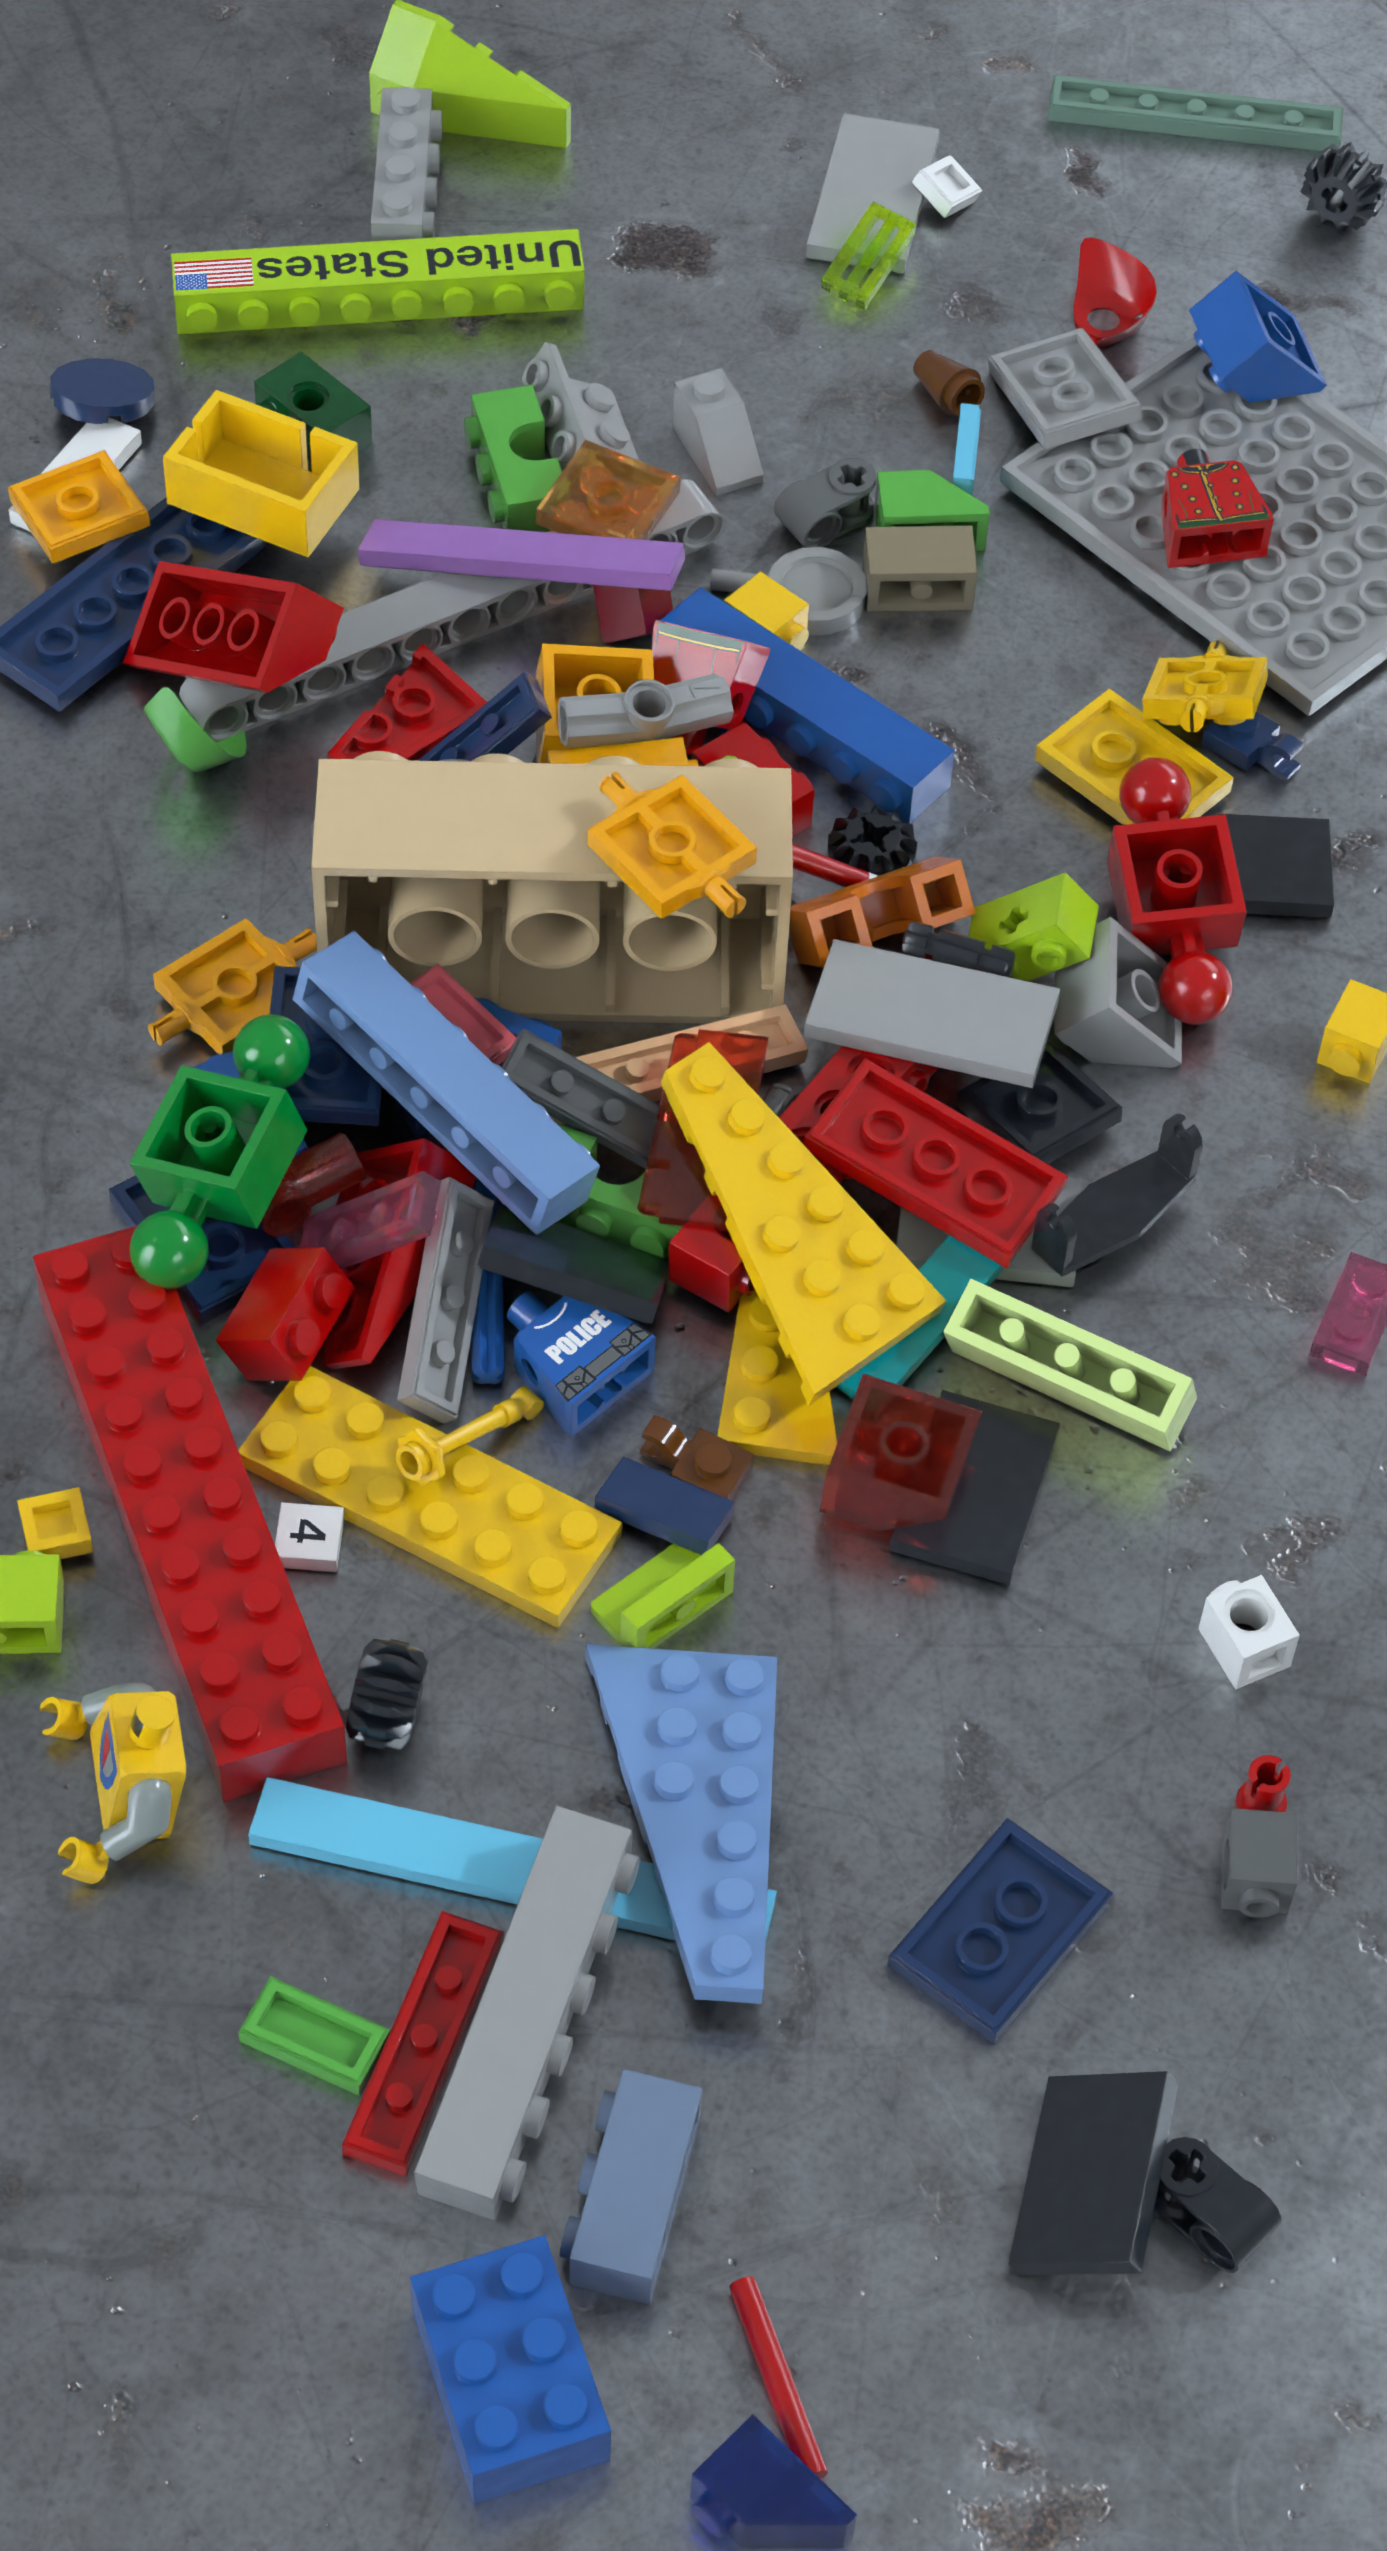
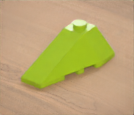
M401 0L394 2L369 72L372 113L380 115L382 87L432 89L433 110H442V132L567 148L571 143V103L524 71L520 70L512 73L492 60L490 57L493 51L481 42L476 47H473L452 32L454 24L441 15Z

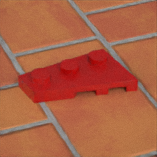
M422 643L412 655V664L401 676L394 675L385 686V695L372 710H364L327 753L328 759H354L367 752L385 751L398 754L410 761H418L483 707L487 701Z

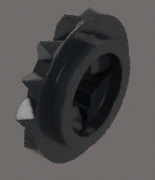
M875 805L870 812L862 813L853 807L847 818L835 819L833 829L828 834V853L832 859L880 876L912 865L916 857L918 842L914 837L913 824L902 823L898 811L888 815L882 814ZM864 834L871 835L874 840L882 839V852L871 842L863 843Z

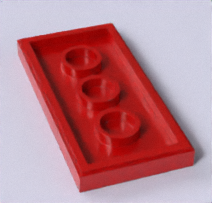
M866 1058L812 1126L803 1141V1145L812 1155L1006 1269L1034 1232L1037 1212L1048 1203L1056 1201L1065 1188L1069 1177Z

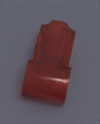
M340 1132L294 1156L260 1222L267 1235L279 1237L293 1233L308 1220L312 1212L311 1207L367 1179L364 1167L345 1133L342 1134Z

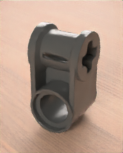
M859 458L839 460L832 466L809 478L794 482L786 487L775 501L774 513L804 548L825 547L840 536L856 528L863 527L871 521L874 515V502L870 497V492L876 485V472L871 464Z

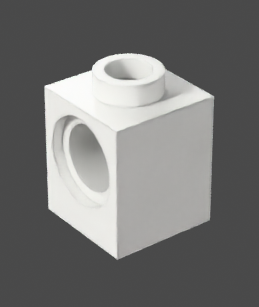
M1262 1575L1243 1583L1237 1580L1229 1581L1214 1589L1206 1597L1198 1628L1235 1690L1291 1667L1300 1636ZM1235 1624H1247L1255 1628L1256 1631H1245L1238 1628Z

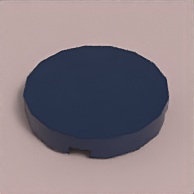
M99 358L71 361L58 367L50 376V397L54 399V406L62 414L77 421L102 424L108 423V416L121 415V422H131L147 414L154 405L155 388L153 378L144 369L128 362Z

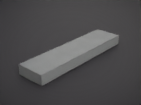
M451 1177L437 1181L435 1185L397 1401L441 1423L456 1420L458 1417L483 1271L477 1263L490 1229L494 1207L492 1199Z

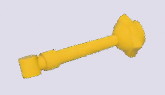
M522 1386L513 1393L511 1398L496 1404L492 1411L472 1420L438 1440L432 1438L422 1428H416L408 1435L397 1439L399 1446L396 1452L397 1465L406 1478L417 1481L424 1487L433 1480L445 1475L444 1454L499 1427L506 1428L521 1420L522 1416L527 1420L535 1418L542 1410L544 1402L527 1386Z

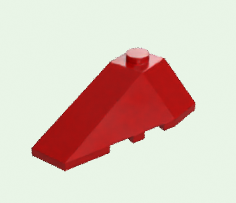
M425 1138L350 1155L335 1206L334 1225L343 1229L342 1250L339 1249L334 1252L332 1258L354 1285L355 1289L326 1338L324 1365L333 1370L371 1364L415 1297L436 1182L451 1177L469 1188H473L476 1176L453 1154Z

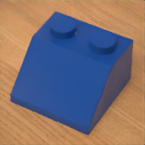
M1238 271L1232 273L1189 309L1197 331L1194 332V338L1200 348L1210 357L1213 364L1209 368L1210 375L1224 392L1229 393L1233 390L1251 403L1317 393L1327 386L1295 314Z

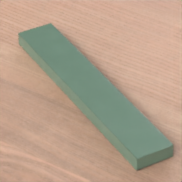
M1053 75L1047 121L1323 151L1332 144L1340 148L1344 108Z

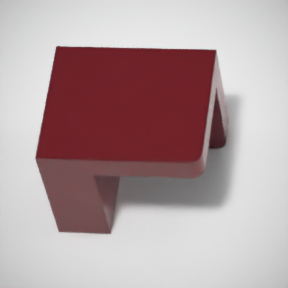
M593 585L601 636L604 643H615L640 636L653 635L655 620L660 621L673 610L670 591Z

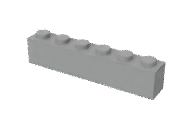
M556 1805L414 2171L418 2195L496 2221L503 2200L512 2203L515 2201L526 2170V2162L518 2159L527 2136L537 2139L542 2131L550 2100L542 2097L550 2074L560 2077L566 2067L573 2043V2037L565 2035L573 2013L584 2015L588 2008L596 1981L595 1976L588 1974L596 1952L606 1955L609 1951L618 1923V1916L611 1914L618 1893L629 1895L638 1873L640 1857L632 1854V1829Z

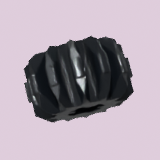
M1352 142L1345 146L1343 145L1341 148L1332 144L1330 147L1325 148L1307 166L1304 174L1306 180L1303 182L1300 192L1310 198L1306 210H1316L1321 214L1320 225L1331 220L1338 232L1348 228V226L1358 230L1360 227L1365 226L1383 208V202L1386 200L1384 195L1387 192V180L1380 175L1382 174L1384 164H1373L1369 160L1370 149L1359 154L1356 152Z
M373 1639L364 1647L350 1699L345 1727L350 1739L364 1742V1746L384 1750V1748L401 1750L410 1741L429 1662L425 1650L409 1646L410 1643L394 1639L389 1641Z

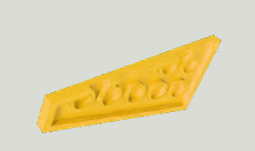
M710 1042L665 1070L661 1080L662 1088L687 1142L693 1144L706 1170L703 1177L712 1196L717 1195L727 1216L725 1225L761 1303L768 1305L780 1331L778 1340L786 1358L792 1357L803 1381L800 1388L808 1406L941 1312L946 1303L944 1297Z

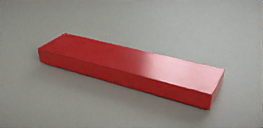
M441 1911L342 2143L343 2155L407 2177L504 1942V1931Z

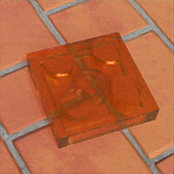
M585 440L536 508V524L563 534L647 540L680 493L681 477Z

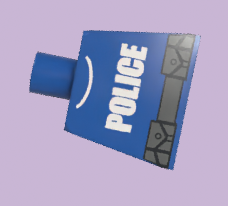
M526 1292L519 1296L508 1310L507 1319L520 1330L514 1338V1367L521 1379L544 1402L545 1409L570 1438L654 1371L656 1337L623 1315L566 1296L549 1308L532 1292Z

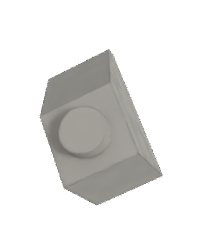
M719 368L674 382L673 429L715 496L763 482L764 473L744 401L723 369Z

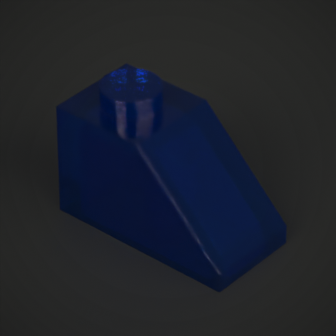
M753 2414L692 2473L690 2498L694 2501L691 2505L693 2513L713 2535L722 2538L727 2534L741 2548H844L853 2539L857 2514Z

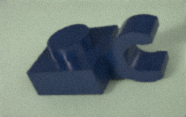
M1258 712L1255 713L1254 719H1246L1244 722L1236 725H1220L1213 721L1203 732V747L1245 771L1257 762L1268 769L1275 777L1285 781L1300 769V763L1292 758L1303 749V743L1299 739L1287 733L1279 734L1280 725Z

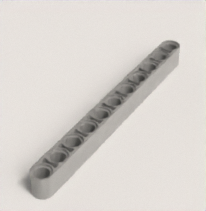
M683 479L549 532L684 543L685 555L703 549L716 540L723 530L724 520L699 486L693 480ZM443 573L342 613L335 640L331 644L326 660L268 693L187 678L180 687L179 696L189 713L214 741H222L243 731H249L406 668L412 664V655L422 643L435 655H438L593 593L594 588L591 584Z

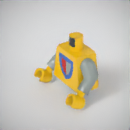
M122 1682L86 1694L82 1699V1703L57 1697L46 1698L40 1705V1711L58 1715L55 1724L51 1728L42 1730V1734L67 1740H78L87 1730L88 1723L92 1725L89 1733L103 1832L100 1834V1841L96 1844L77 1837L67 1838L60 1845L58 1855L73 1861L68 1868L62 1871V1875L83 1883L94 1884L103 1878L108 1867L109 1858L118 1861L154 1839L170 1838L186 1778V1761L176 1697L169 1691L156 1692L151 1686L144 1683Z

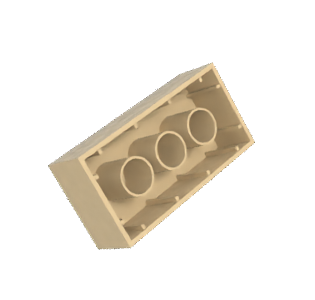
M385 751L367 752L354 759H319L311 865L317 953L355 931L371 947L378 949L385 956L387 962L409 983L436 964H439L473 997L491 1000L501 1008L529 1019L536 1018L542 1021L708 1024L784 1004L793 882L791 768H758L748 761L734 758L716 760L704 767L641 765L632 759L621 756L601 757L588 764L524 763L522 760L506 754L482 755L471 762L410 761L398 754ZM612 772H618L636 792H643L660 788L683 774L757 847L756 864L727 880L746 899V905L738 915L734 912V917L728 918L709 897H702L693 900L661 919L587 845L588 829L611 816L618 808L599 789L600 783L607 775L611 778Z

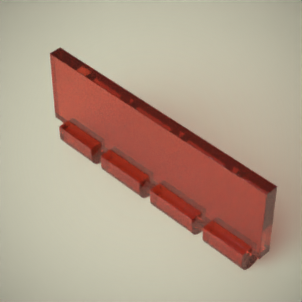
M699 1029L698 1036L697 1034L689 1033L675 1035L668 1068L710 1042L759 1095L769 1046V1037ZM663 1090L657 1114L659 1122L654 1127L647 1159V1167L649 1169L644 1173L637 1209L644 1215L659 1217L660 1224L677 1226L693 1224L715 1227L716 1230L729 1232L725 1225L727 1216L717 1195L712 1196L703 1177L706 1170L693 1144L687 1142Z

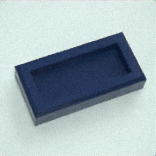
M623 1456L595 1495L594 1508L625 1524L702 1555L715 1545L733 1518L735 1502Z

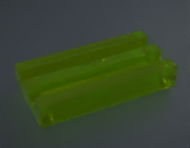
M872 201L822 277L821 288L828 292H831L832 289L839 292V298L848 301L850 298L856 301V307L865 311L915 235L916 223ZM877 220L885 221L848 279L840 278ZM895 228L900 229L862 288L857 287Z

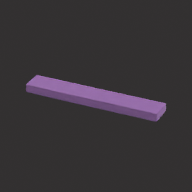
M382 519L373 520L358 548L360 565L367 567L665 591L672 590L685 561L684 543Z

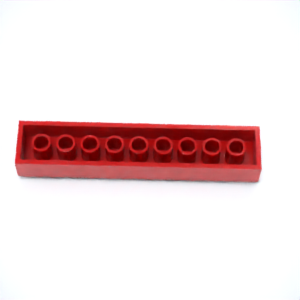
M133 1226L34 1255L33 1262L40 1300L223 1803L262 1791L267 1777L291 1782L346 1764L345 1726L176 1289H165L162 1286L153 1285L145 1281L137 1274L132 1265L129 1247L131 1237L137 1227Z

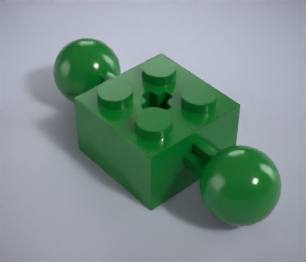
M267 1014L250 1020L241 1028L233 1045V1060L240 1074L239 1078L183 1065L178 1070L129 1163L151 1202L170 1207L168 1211H160L146 1217L136 1227L131 1237L129 1247L130 1259L137 1274L145 1281L153 1285L162 1286L165 1289H176L188 1285L201 1274L206 1265L209 1252L207 1237L201 1227L206 1217L255 1229L258 1228L307 1132L304 1122L288 1091L285 1089L295 1084L303 1076L310 1059L308 1039L301 1027L291 1019L281 1015Z

